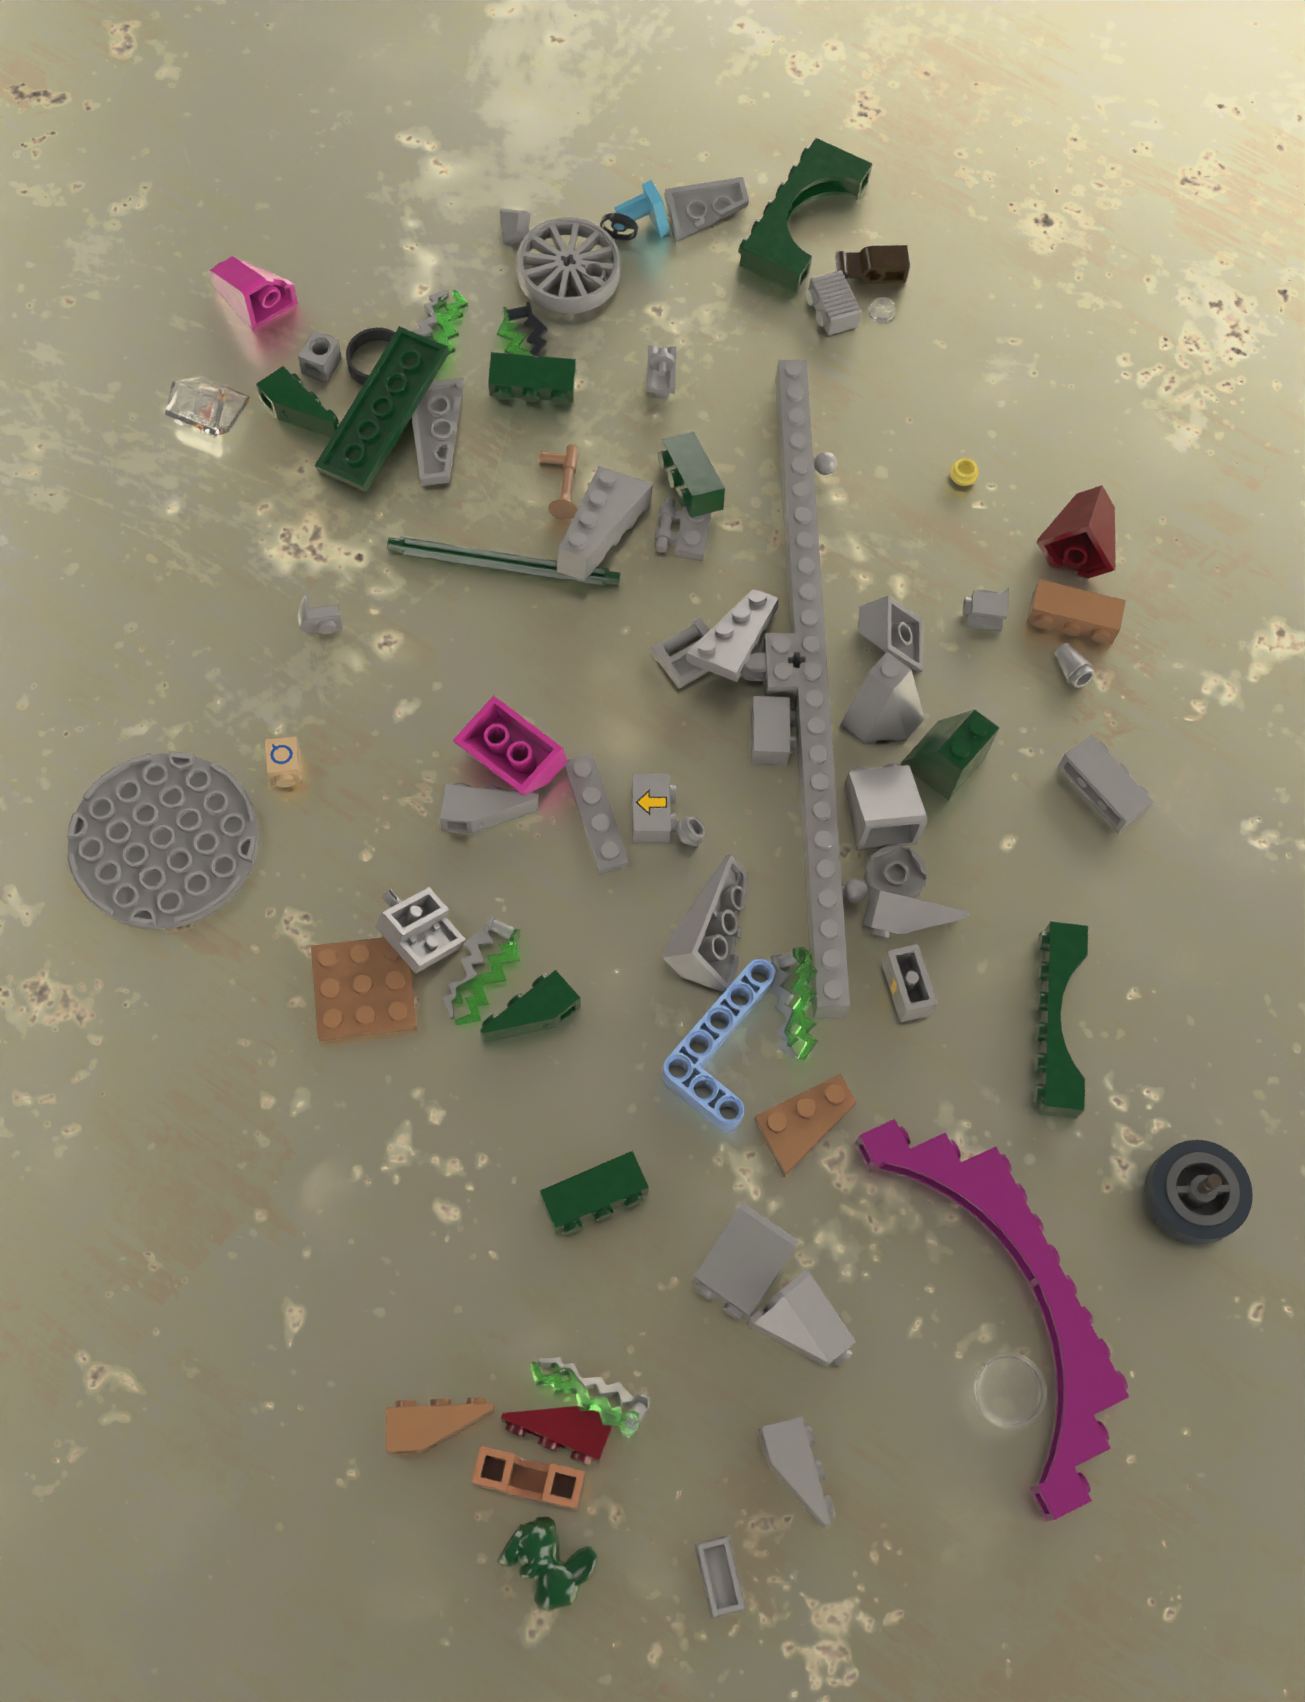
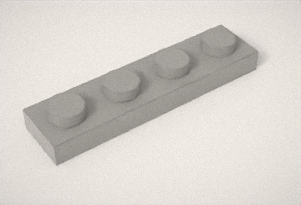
M593 753L567 760L568 762L564 769L599 875L629 867V859Z

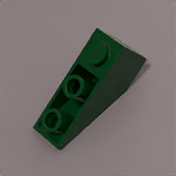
M282 366L256 383L260 402L278 420L328 437L333 436L339 424L337 416L332 410H326L321 405L318 396L313 391L308 392L304 388L297 374H291Z
M554 970L549 975L544 973L533 982L532 989L524 995L519 993L507 1003L508 1008L499 1015L497 1013L490 1015L482 1023L481 1026L483 1028L480 1029L481 1040L486 1043L556 1028L581 1008V998L557 970Z

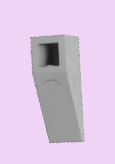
M465 783L445 784L440 814L442 831L474 834L538 811L539 808L538 794L530 792L521 795L516 790L506 791L496 786L477 788Z
M801 1416L761 1427L758 1432L768 1467L822 1528L831 1526L830 1518L835 1517L834 1508L830 1496H824L820 1481L825 1480L824 1471L820 1460H814L810 1446L815 1445V1440L810 1424H804Z

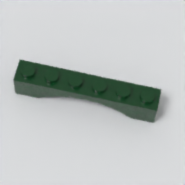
M1050 921L1045 930L1039 933L1038 950L1042 951V961L1038 963L1037 980H1042L1041 991H1038L1036 998V1010L1041 1011L1040 1022H1037L1035 1028V1040L1040 1041V1049L1034 1059V1071L1039 1072V1082L1034 1086L1033 1102L1038 1104V1114L1076 1119L1084 1111L1085 1078L1075 1066L1067 1050L1062 1033L1061 1006L1068 980L1088 956V926Z

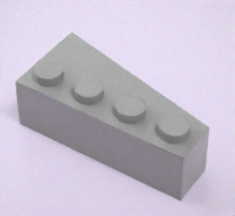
M598 466L559 546L557 572L585 581L606 557L608 550L619 543L624 532L628 528L631 529L641 513H645L650 508L653 483Z

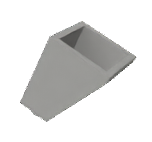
M888 764L882 768L858 767L849 771L845 781V788L857 851L879 849L892 844L901 846L917 845L928 819L910 766Z
M741 1202L693 1275L691 1282L696 1284L694 1289L701 1296L708 1300H712L714 1297L724 1304L722 1309L732 1318L739 1321L742 1317L748 1321L800 1241L744 1202Z

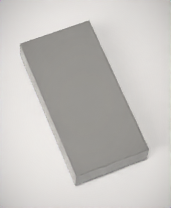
M727 1535L695 1543L694 1547L710 1618L713 1619L747 1610L730 1536Z

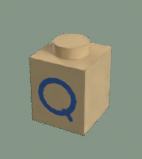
M297 737L265 739L266 768L271 786L290 787L295 783H302L301 754Z

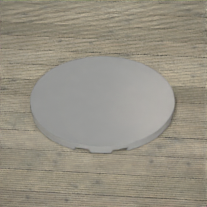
M169 752V754L157 755L145 754L127 760L110 769L83 795L84 799L76 813H73L68 828L67 858L71 873L82 893L92 905L108 917L120 923L143 929L181 927L206 918L219 910L244 885L254 866L259 846L258 819L253 804L240 782L217 763L209 762L196 757L194 754L183 752Z

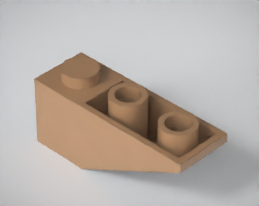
M484 1397L466 1398L465 1404L451 1405V1399L430 1400V1406H416L415 1400L395 1401V1407H386V1453L388 1455L424 1454L493 1414L494 1405L493 1403H487V1398Z

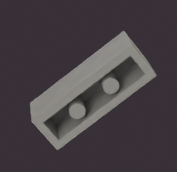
M1092 734L1065 753L1058 765V768L1118 834L1142 817L1154 802L1150 798L1148 791L1134 781L1129 775L1127 768L1123 764L1118 763L1110 755L1106 745L1101 741H1097Z

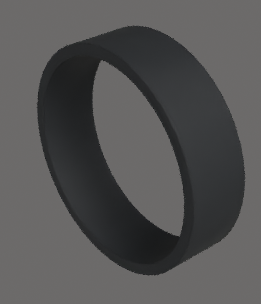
M369 328L359 332L350 340L346 349L348 370L356 382L364 385L369 375L358 371L352 365L351 359L355 351L371 341L390 342L395 334L394 331L386 328Z

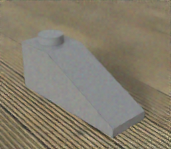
M872 888L863 925L872 928L871 934L890 938L891 932L902 935L966 919L969 917L970 912Z

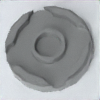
M892 844L879 848L872 853L865 866L864 880L868 891L871 893V889L875 888L912 898L919 897L927 879L924 861L915 851L909 848L908 850L900 847L901 845Z

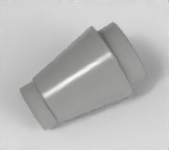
M1069 643L1062 644L1055 650L1054 654L1069 684H1073L1074 687L1078 688L1092 680L1095 675L1093 665L1071 647Z

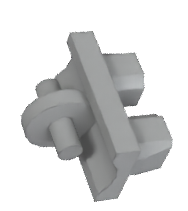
M648 345L647 392H652L653 398H668L669 393L675 394L676 347L658 348L654 345Z

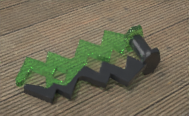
M526 302V306L508 310L506 307H503V321L497 331V336L511 340L504 350L505 353L539 356L547 345V341L540 337L548 331V328L532 314L530 302ZM528 317L523 326L534 329L527 339V343L535 345L531 351L519 347L525 340L526 335L516 332L515 330L519 327V324L509 321Z

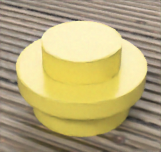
M969 458L959 459L953 463L950 469L951 479L961 486L972 485L976 482L979 475L976 463Z

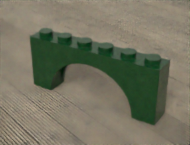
M815 138L810 147L806 146L804 148L798 165L794 164L792 166L786 183L782 182L779 185L775 199L767 203L761 220L757 219L754 222L749 238L745 237L742 240L738 253L741 254L739 266L797 293L809 275L812 255L803 251L791 237L787 225L790 217L803 204L819 197L838 195L858 200L869 183L873 163Z

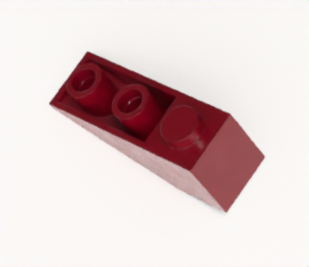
M583 1405L503 1413L501 1416V1421L507 1424L506 1431L522 1438L525 1437L526 1432L539 1437L537 1444L555 1452H557L559 1447H562L572 1452L571 1459L590 1466L591 1461L599 1463L615 1423L614 1418Z

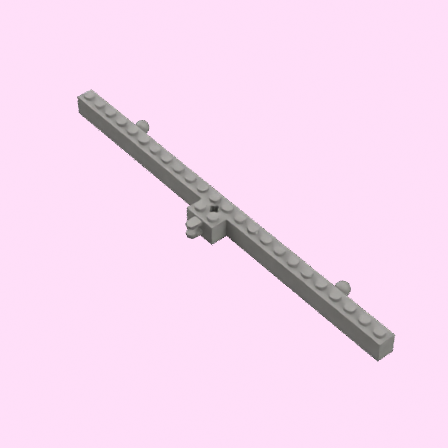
M778 360L775 386L790 633H765L762 653H750V660L746 666L742 667L740 673L743 679L763 681L764 696L790 697V703H794L813 1019L845 1018L850 1008L843 897L851 903H860L867 897L868 887L859 878H852L845 884H842L814 477V469L822 475L833 473L837 467V460L830 452H822L816 458H813L807 360Z

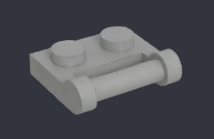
M700 618L691 622L690 627L662 643L656 642L649 646V651L654 660L660 663L678 689L709 672L687 662L686 652L697 642L671 657L668 655L669 652L696 636L702 638L710 630Z

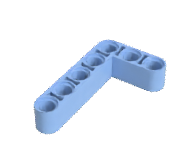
M755 959L746 966L664 1062L662 1074L664 1084L715 1127L726 1132L733 1131L739 1127L744 1115L743 1102L706 1072L703 1067L769 992L775 977V970L773 965L765 959ZM756 972L762 973L766 976L767 980L765 982H757L751 975ZM736 995L742 996L746 999L747 1004L738 1006L731 1001V998ZM713 1019H721L727 1024V1027L721 1030L716 1029L710 1022ZM700 1042L705 1045L707 1050L704 1053H695L691 1050L690 1045ZM673 1066H680L686 1071V1075L680 1078L674 1077L669 1073V1069ZM700 1086L706 1087L711 1091V1096L705 1099L699 1098L694 1090ZM724 1107H730L734 1109L737 1117L731 1120L725 1119L721 1116L720 1110Z

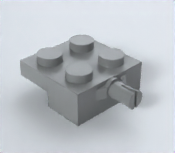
M430 887L404 901H401L392 889L382 895V899L391 908L381 913L375 928L415 973L463 947L466 939L446 918L450 909Z

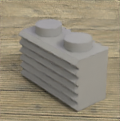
M842 270L810 278L809 289L806 290V298L810 306L814 305L816 309L818 325L820 327L824 326L829 336L858 328L861 309H859L857 300H855V296H853V292Z

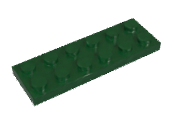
M399 326L314 465L317 471L367 492L450 353L448 346Z

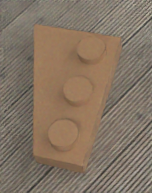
M839 1074L754 1116V1121L784 1177L855 1106L856 1100L842 1075Z

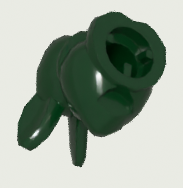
M537 1517L534 1521L519 1525L499 1555L497 1563L506 1567L517 1565L521 1578H533L534 1601L539 1609L550 1612L561 1607L570 1606L576 1600L580 1585L586 1582L595 1570L597 1554L591 1546H586L577 1550L566 1562L561 1561L559 1558V1539L556 1533L555 1521L550 1517Z

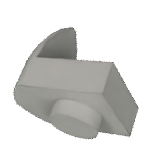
M307 594L304 595L298 613L299 628L302 631L310 634H330L336 630H343L338 604L310 608Z

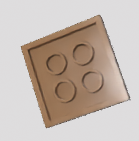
M384 937L311 946L319 1041L417 1030L411 967Z

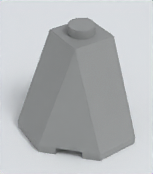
M886 652L868 672L840 727L863 744L893 739V742L906 741L924 720L912 670Z
M807 1269L775 1294L766 1304V1307L763 1310L762 1308L759 1309L747 1322L751 1329L825 1368L832 1362L837 1367L853 1354L849 1348L856 1342Z

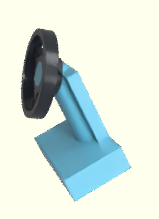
M652 180L642 184L643 194L614 207L616 213H608L602 217L600 227L613 239L621 241L634 239L638 232V225L635 221L647 215L650 216L661 238L670 234L663 199ZM610 220L612 222L611 227L613 231L605 226V221ZM627 229L634 230V232L631 234H618V231L624 232Z

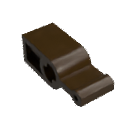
M907 245L867 246L860 252L846 253L845 251H839L835 255L837 271L842 270L845 279L861 278L863 282L868 284L907 282L910 270Z

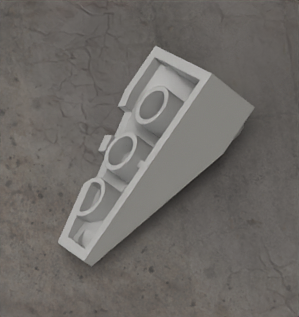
M731 854L724 857L672 933L663 959L680 977L721 992H725L732 984L738 968L739 956L735 954L736 939H740L742 935V928L738 927L739 911L745 908L748 873Z

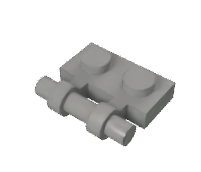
M671 497L665 498L658 514L660 524L659 528L655 530L654 540L656 541L655 550L663 553L666 552L667 545L676 546V557L703 561L711 513L690 517L686 507H683L682 511L676 510L674 508L675 500ZM671 523L680 524L678 533L670 530Z

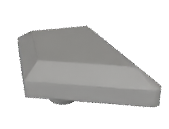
M500 209L503 242L509 245L523 240L530 231L528 229L530 213L523 210Z

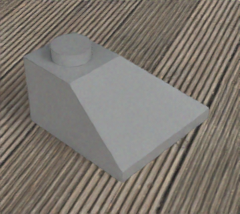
M889 596L859 606V633L916 672H922L923 619Z

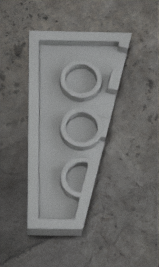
M463 378L433 381L412 415L421 486L450 483L464 388Z
M753 589L686 652L687 662L737 682L741 676L740 671L742 667L746 666L750 660V653L753 647H757L762 631L767 629L779 607L778 598Z

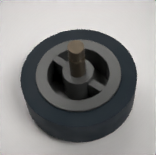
M1188 1140L1172 1146L1151 1165L1144 1185L1146 1205L1155 1223L1172 1238L1191 1245L1212 1244L1232 1234L1245 1222L1252 1206V1185L1243 1164L1228 1149L1206 1140Z

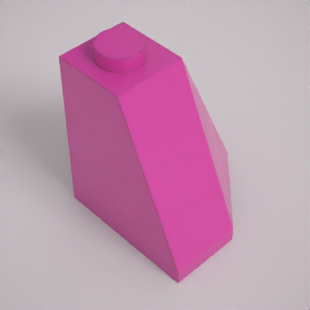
M232 256L209 270L214 289L252 331L298 303L295 286L291 281Z

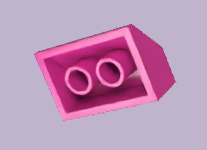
M494 695L453 739L455 744L521 795L548 785L568 762L562 746Z

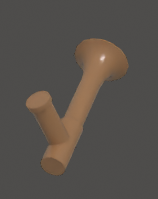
M573 444L566 447L565 454L539 452V464H563V478L559 499L551 502L548 507L549 513L552 516L563 520L574 518L578 509L571 502L573 478L579 448Z

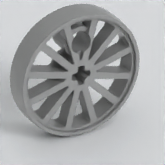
M565 217L543 222L527 233L518 249L516 272L522 291L532 302L552 312L575 314L592 310L602 305L612 296L620 280V256L615 241L603 228L584 219ZM560 235H571L568 249H566ZM578 236L587 238V239L575 250ZM552 238L556 248H554L544 240ZM596 245H601L603 247L591 251ZM537 249L542 254L530 252V250ZM609 259L613 264L601 263L600 261ZM525 265L538 266L527 270L524 269ZM547 277L538 286L532 282ZM555 284H560L558 296L547 293ZM574 287L578 296L566 297L567 288Z

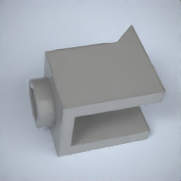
M1009 588L1001 594L994 591L977 589V591H973L971 598L965 597L962 613L967 615L966 627L1002 631L1003 619L1006 620L1008 616Z

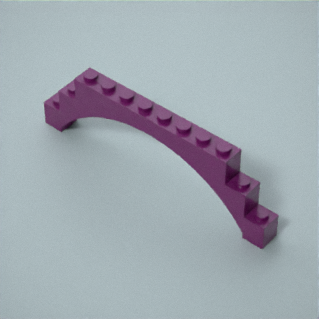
M895 1119L860 1134L855 1144L870 1172L881 1169L908 1177L933 1188L955 1201L975 1216L995 1235L1013 1257L1027 1279L1044 1316L1050 1337L1056 1370L1057 1392L1055 1425L1048 1458L1038 1484L1031 1487L1030 1490L1047 1522L1056 1520L1091 1502L1092 1500L1088 1494L1091 1492L1090 1485L1081 1472L1077 1473L1075 1466L1111 1449L1108 1443L1110 1440L1109 1433L1101 1421H1097L1094 1415L1129 1398L1130 1396L1126 1391L1128 1390V1384L1123 1374L1119 1370H1115L1109 1359L1111 1352L1108 1345L1102 1338H1098L1092 1327L1094 1321L1089 1310L1085 1306L1082 1307L1075 1295L1077 1294V1289L1069 1275L1063 1273L1059 1265L1060 1256L1056 1248L1052 1244L1047 1243L1042 1233L1044 1232V1227L1037 1214L1031 1213L1026 1203L1028 1198L1024 1188L1020 1183L1016 1184L1010 1173L1012 1168L1008 1158L1004 1153L1000 1154L995 1146L961 1162L959 1159L961 1158V1153L956 1142L949 1140L946 1133L910 1148L909 1144L911 1141L906 1129L903 1126L899 1127Z

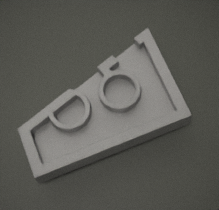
M743 177L665 189L664 193L675 242L748 207L749 203Z

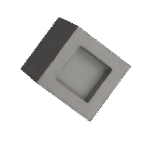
M315 331L311 333L298 355L301 374L325 383L328 382L342 358L339 340L328 334L323 335Z

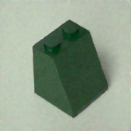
M975 709L939 720L904 758L901 765H909L915 776L949 801L985 760L1000 727Z

